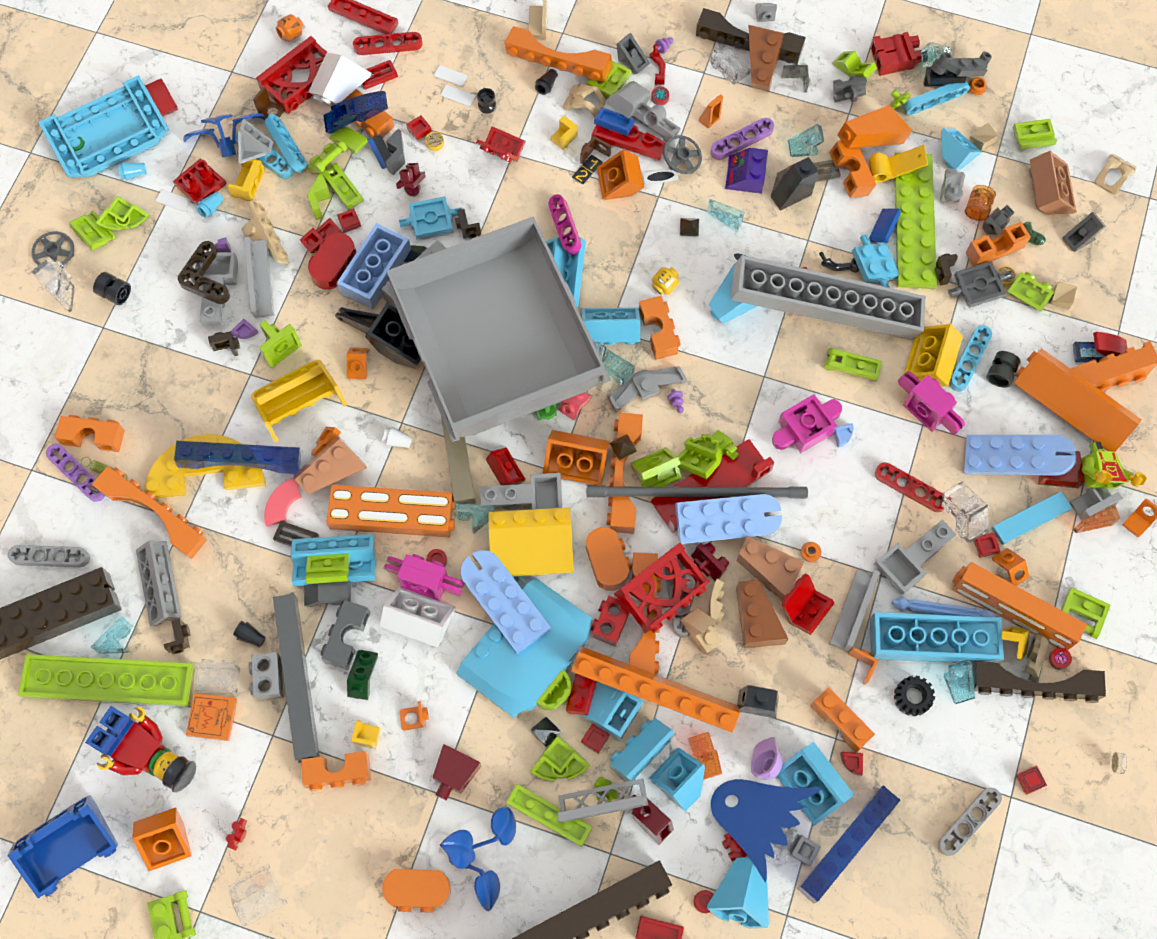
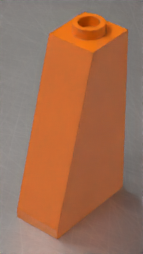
M888 105L846 121L837 136L848 148L904 144L913 130Z

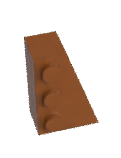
M748 25L752 88L769 92L782 47L784 33Z
M739 581L736 593L744 648L785 645L788 637L760 581Z

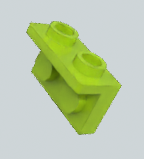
M1027 271L1025 274L1020 272L1008 293L1041 312L1054 293L1051 290L1053 287L1046 282L1040 284L1035 281L1036 277Z

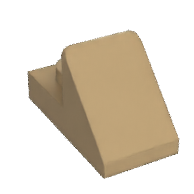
M695 608L681 619V622L703 654H707L722 642L712 627L717 621L698 608Z

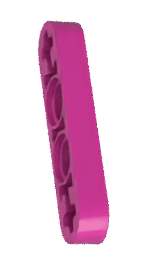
M555 194L549 199L548 206L562 247L569 254H576L582 246L567 201L560 194ZM566 214L565 218L559 221L560 216ZM571 227L569 233L564 234V231Z

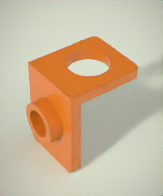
M349 348L346 353L348 379L367 378V354L369 348Z
M1144 499L1122 526L1136 537H1140L1157 519V506L1150 500ZM1150 507L1154 511V515L1149 516L1145 514L1143 508Z
M1009 548L992 557L996 564L1008 571L1010 583L1017 586L1029 578L1026 560ZM1023 570L1021 577L1015 579L1016 572Z
M853 647L848 654L870 665L863 684L866 685L879 660L872 657L870 652Z
M418 701L417 707L405 708L399 711L403 731L426 727V720H429L428 709L423 706L421 701ZM411 712L417 715V721L412 725L407 724L405 721L406 715Z

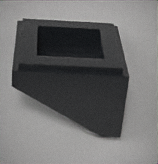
M547 717L531 729V732L546 747L561 733Z

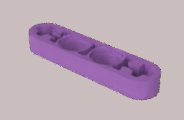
M761 118L716 141L711 146L712 158L723 160L770 136L774 129V122L770 118ZM752 132L755 134V137L748 138L745 134ZM737 140L740 144L733 146L730 144V141Z
M52 444L47 448V458L91 501L99 502L104 499L105 495L99 490V493L95 495L88 488L96 479L61 445ZM55 451L59 452L63 457L61 461L53 454ZM68 462H74V468L70 471H65V465ZM87 475L86 482L79 484L77 481L79 476Z

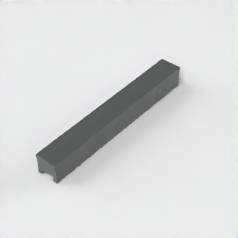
M294 592L287 595L273 597L294 757L295 760H298V763H301V759L320 757L298 599Z

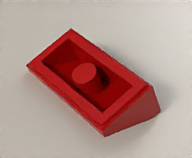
M507 447L489 453L486 461L500 485H518L526 480Z

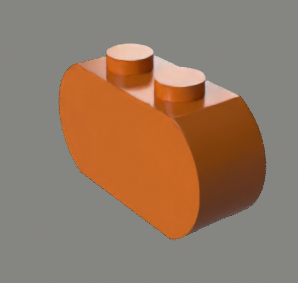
M607 527L596 528L587 536L585 548L597 585L604 590L615 591L626 584L629 577V569L632 568L629 557L624 556V541L622 538H618L616 531Z
M394 869L385 877L382 891L385 900L391 906L398 907V912H411V908H420V912L433 913L434 908L443 907L449 900L451 884L448 877L440 870Z

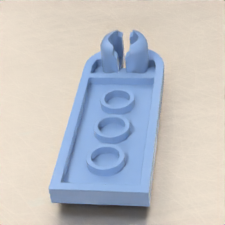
M967 435L964 472L965 474L1062 475L1076 464L1075 447L1070 439L1062 435Z
M766 494L675 503L679 543L681 542L682 544L769 535L779 528L782 521V515L764 517L766 512L781 511L778 501Z
M486 550L474 552L472 554L473 558L482 569L479 571L468 556L461 566L463 582L516 654H518L550 631L551 627L494 553Z

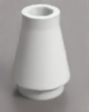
M386 427L382 443H385L386 446L410 448L413 437L393 427Z

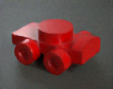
M240 818L239 822L235 821L232 823V829L235 832L226 836V841L229 843L228 848L236 851L238 848L237 844L244 840L247 830H245L247 820Z
M729 833L723 835L725 840L722 841L725 850L731 849L732 852L728 853V856L732 862L736 858L748 856Z

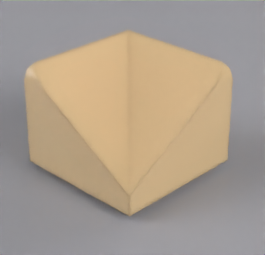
M987 123L971 135L970 139L982 151L995 144L999 135Z
M1058 282L1054 287L1050 304L1070 309L1075 300L1077 286Z

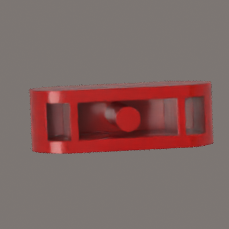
M344 233L328 235L326 240L321 242L315 256L313 255L310 258L308 270L313 283L317 287L325 290L337 287L338 280L357 253L354 242L348 235Z

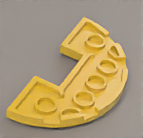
M205 434L179 441L161 454L148 473L144 493L148 490L157 497L156 499L186 495V476L223 472L225 490L266 486L259 462L247 447L226 436Z

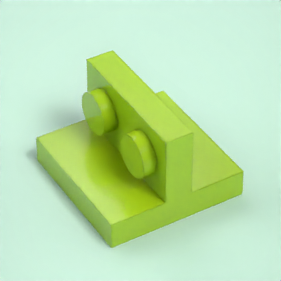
M266 320L259 324L267 340L259 346V349L271 369L302 346L291 324H288L280 331L274 324L270 325Z
M666 447L630 463L632 470L638 475L642 487H662L682 478L678 465H680L678 456Z

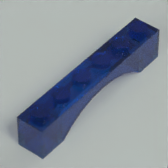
M176 441L174 460L178 468L200 469L228 465L261 468L282 474H296L300 470L301 452L300 447Z
M884 785L878 788L845 832L809 872L797 889L813 904L817 903L901 800Z

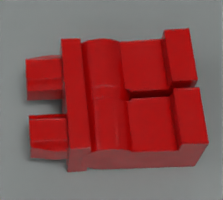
M904 32L903 34H896L887 38L873 37L870 49L874 61H876L875 64L879 76L907 69L911 70L914 69L915 64L924 61V51H914V48H919L920 45L918 35L909 36L908 32Z

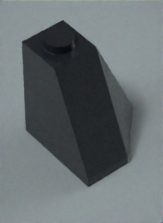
M809 157L777 173L771 198L780 211L812 195L819 171Z

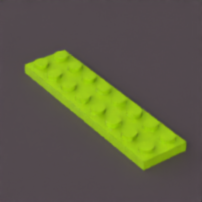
M926 154L928 166L894 178L895 208H899L901 211L896 223V266L899 274L897 287L935 289L937 286V276L935 273L936 246L932 154Z
M26 654L18 696L25 698L188 707L194 664Z

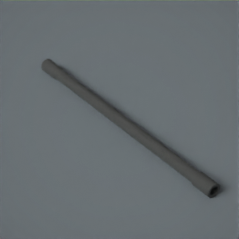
M587 485L586 496L593 498L740 497L760 494L790 499L808 498V488L797 486L631 487Z

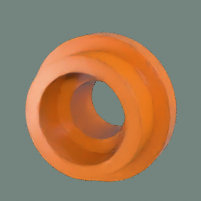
M976 77L969 82V91L972 94L981 95L986 91L987 85L983 78Z
M807 542L801 548V556L808 562L817 561L822 553L820 546L815 542ZM808 549H813L815 553L810 554L808 552Z

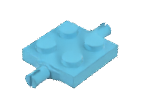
M445 196L409 203L410 218L399 219L400 228L412 225V228L415 230L416 239L453 232L452 217L458 216L457 210L462 208L450 209Z
M862 235L860 239L863 246L854 247L851 252L864 282L879 283L881 286L890 288L887 281L897 279L899 274L887 244H871L868 235Z

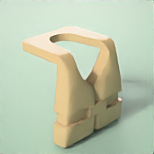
M577 84L572 86L569 96H567L563 104V108L570 110L571 108L587 107L595 118L601 107H604L606 99L596 86ZM592 92H595L599 100L598 109L584 99Z
M1112 153L1095 179V183L1111 193L1117 194L1127 178L1136 171L1137 167ZM1109 169L1119 170L1122 177L1114 185H1107L1105 177Z

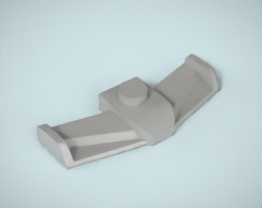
M680 366L653 371L641 370L634 373L633 378L611 393L608 399L615 413H617L638 395L644 401L660 394L659 387L686 383V377Z

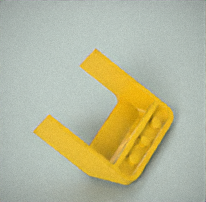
M314 360L255 390L251 394V398L275 442L279 440L272 429V425L278 424L287 416L297 414L299 410L305 407L313 406L318 400L336 394L343 406L347 405L338 385L321 360Z

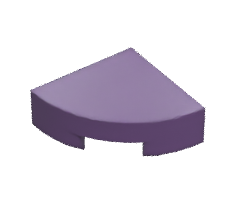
M227 238L218 239V242L214 244L217 253L231 252Z
M245 319L231 330L233 336L240 339L251 338L259 333Z

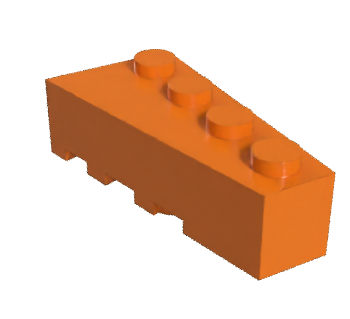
M1151 341L1143 343V347L1135 350L1134 347H1131L1116 357L1113 353L1099 360V363L1093 360L1070 369L1101 391H1106L1112 386L1122 387L1131 381L1137 383L1147 379V375L1157 366V354Z

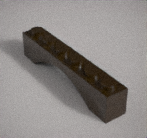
M703 8L697 23V37L750 51L749 33L733 26L720 12ZM791 32L784 33L778 60L798 65L806 37Z
M976 661L971 665V691H978V694L990 695L991 692H995L1005 697L1021 694L1022 698L1042 696V699L1054 700L1056 697L1064 698V701L1085 699L1086 703H1098L1100 699L1106 697L1105 671L1083 669L1073 677L1063 681L1038 683L1017 677L998 663Z

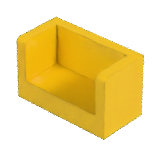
M256 159L241 163L242 169L235 185L228 184L227 186L232 197L247 201L253 200L265 172L262 162Z

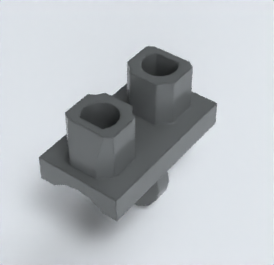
M855 75L844 82L840 79L834 80L833 100L838 102L850 99L851 102H856L859 96L866 95V77L859 78L858 75Z
M1008 205L1001 210L997 207L984 221V232L987 234H999L1010 222L1009 219L1014 214V211Z

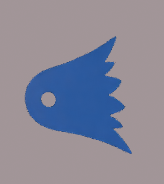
M744 779L729 780L721 784L714 791L710 803L711 811L719 825L745 851L764 882H766L767 865L765 854L774 858V851L770 843L787 846V838L781 827L789 828L800 824L798 819L789 811L805 808L804 805L797 801L816 794L822 788H790ZM729 795H734L738 798L736 806L728 807L725 800Z

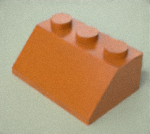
M551 430L547 441L543 474L561 473V479L591 485H602L610 441Z

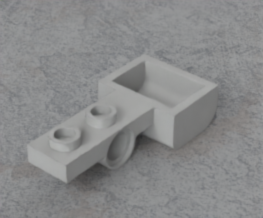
M631 81L610 95L606 104L628 119L631 116L636 117L645 123L647 127L655 130L666 139H670L679 133L681 128L665 118L666 110L663 106L657 104L651 108L646 105L651 93L637 82Z
M235 252L217 253L216 258L203 276L223 285H236L238 259ZM197 262L195 269L200 268L203 263ZM202 284L203 290L209 287L208 284ZM202 297L200 323L202 325L221 324L222 308L225 307V303L217 304Z
M561 473L530 474L531 484L480 487L481 508L503 507L506 510H516L521 508V506H532V510L562 508Z
M942 519L905 550L897 543L881 556L874 565L903 595L927 574L920 566L957 534Z

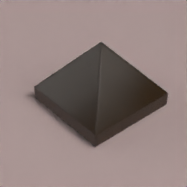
M680 218V236H699V219Z
M628 434L610 442L619 460L637 452Z

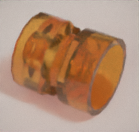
M986 185L974 186L964 211L965 214L976 221L986 220L990 214L996 192Z

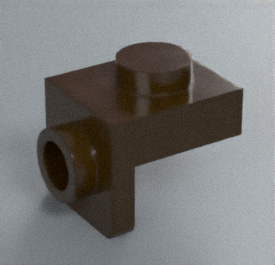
M465 209L457 210L458 218H455L457 229H461L463 239H472L481 235L480 223L468 225Z
M943 254L938 257L935 273L940 286L949 283L952 277L950 267L955 265L958 259L957 254Z
M231 331L218 332L208 336L209 344L213 351L230 348L233 355L238 356L237 349H240V343L237 337L234 338Z
M180 619L171 621L175 641L164 644V649L172 654L181 653L185 648L190 647L188 636L191 635L189 626Z

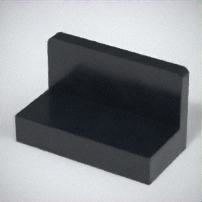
M927 67L923 85L924 87L965 83L967 76L957 77L955 73L949 70L940 75L935 73L931 67Z

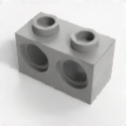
M277 652L251 655L252 662H249V673L252 675L253 682L250 683V694L257 701L283 698L281 656ZM269 662L268 669L260 671L261 665ZM270 683L269 690L262 692L263 684Z

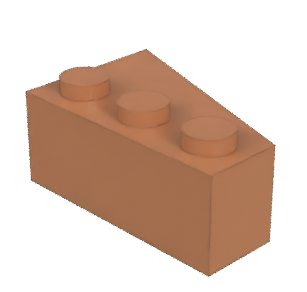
M337 435L293 477L305 492L310 494L364 470L367 466Z
M749 536L746 537L736 560L755 578L757 577L769 591L777 595L781 602L784 596L792 590L804 561Z

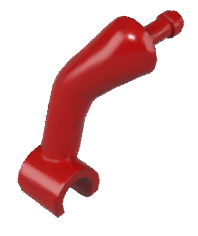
M654 44L653 52L649 55L659 67V74H655V85H664L666 64L660 53L657 52V44Z

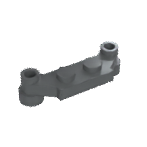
M984 51L979 58H952L950 53L943 52L939 59L934 61L931 68L940 75L949 70L955 73L957 77L984 76L988 71L986 68L992 56Z

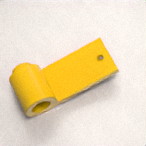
M923 144L889 158L880 152L874 153L869 158V166L875 182H885L928 166L925 145Z

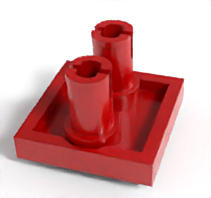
M201 158L173 180L174 185L196 205H198L199 201L218 192L227 184L225 179Z

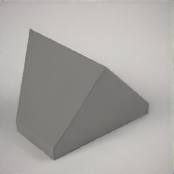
M245 119L241 121L238 129L239 164L268 155L274 141Z

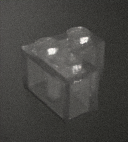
M963 481L942 493V506L947 513L950 512L955 517V530L960 538H964L968 543H971L989 532V506Z

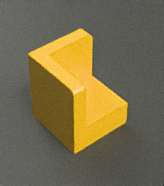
M563 116L559 119V129L550 137V140L564 150L578 136V126L566 116Z
M356 720L351 742L357 746L376 749L381 728L363 724L361 721Z

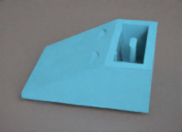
M596 682L589 714L580 716L618 741H621L642 708L644 701L632 694Z

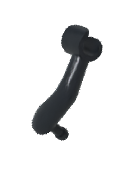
M823 252L819 253L823 260L821 262L823 267L833 271L850 270L855 273L859 271L858 266L854 265L856 263L854 258L851 260V263H835L831 258L826 259Z

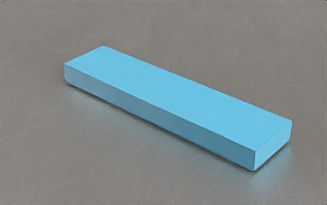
M1061 491L994 525L991 529L1000 543L1004 545L1070 511L1072 506Z

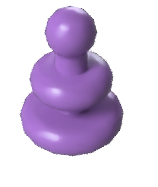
M668 37V39L656 40L657 51L661 54L666 53L667 49L670 48V44L674 41L673 38Z
M672 389V393L668 395L667 399L672 402L673 407H677L678 413H682L684 411V408L681 406L684 402L682 399L683 393Z

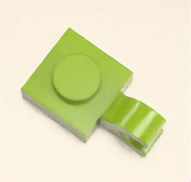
M717 430L712 435L717 439L722 454H726L732 460L739 456L736 452L737 447L733 445L731 438L720 430Z

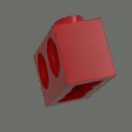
M608 595L606 601L602 600L598 610L601 614L599 619H594L590 630L593 631L592 638L616 647L630 612L621 600ZM616 607L620 612L617 615H612L608 610ZM603 626H609L612 631L609 634H604L600 629Z

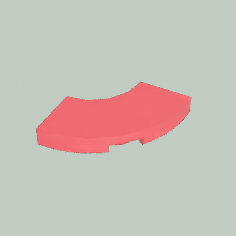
M294 478L278 486L269 497L264 513L266 526L278 524L280 521L285 522L289 506L295 500L301 498L299 485Z

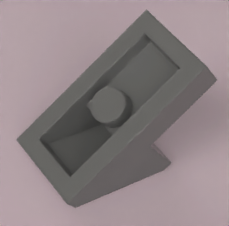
M631 33L627 34L616 44L618 60H625L634 75L650 64Z
M1091 212L1062 238L1076 252L1095 241V236L1106 225L1095 212Z

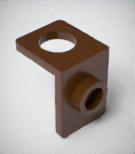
M264 87L253 99L257 112L263 114L265 118L268 117V110L271 108L278 110L277 114H275L278 117L285 111L278 104L270 100Z
M593 136L581 149L580 163L583 164L594 149L610 157L611 145ZM599 144L603 145L606 150L602 149Z

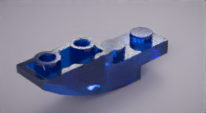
M377 91L355 96L331 106V111L323 115L325 132L332 134L355 121L364 122L387 110L386 92Z

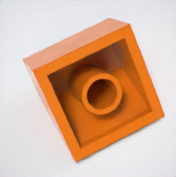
M621 150L597 167L602 198L604 200L630 197L644 188L639 158L635 154Z
M176 807L133 822L132 839L148 871L191 857L192 853L185 826Z

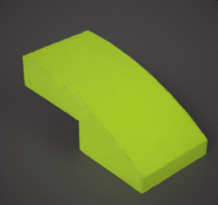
M342 125L329 137L334 143L344 142L348 150L355 155L368 143L366 137Z

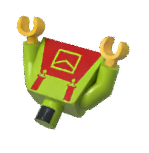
M1094 442L1089 445L1091 454L1082 458V473H1084L1086 488L1115 489L1127 482H1130L1133 486L1144 485L1147 476L1140 472H1136L1134 475V473L1124 469L1117 453L1104 451L1101 442Z

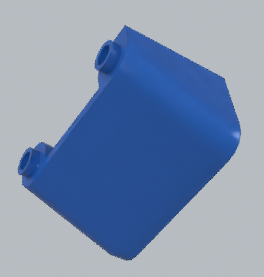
M88 795L17 840L12 845L7 856L36 897L40 898L43 895L47 897L58 889L56 885L62 878L94 857L104 856L107 858L117 850L118 843L91 795Z

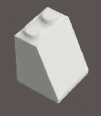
M326 53L308 92L314 95L313 99L320 103L324 102L328 105L331 103L339 104L366 81L372 73L342 55Z

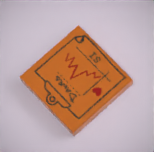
M194 693L186 736L229 741L237 698Z

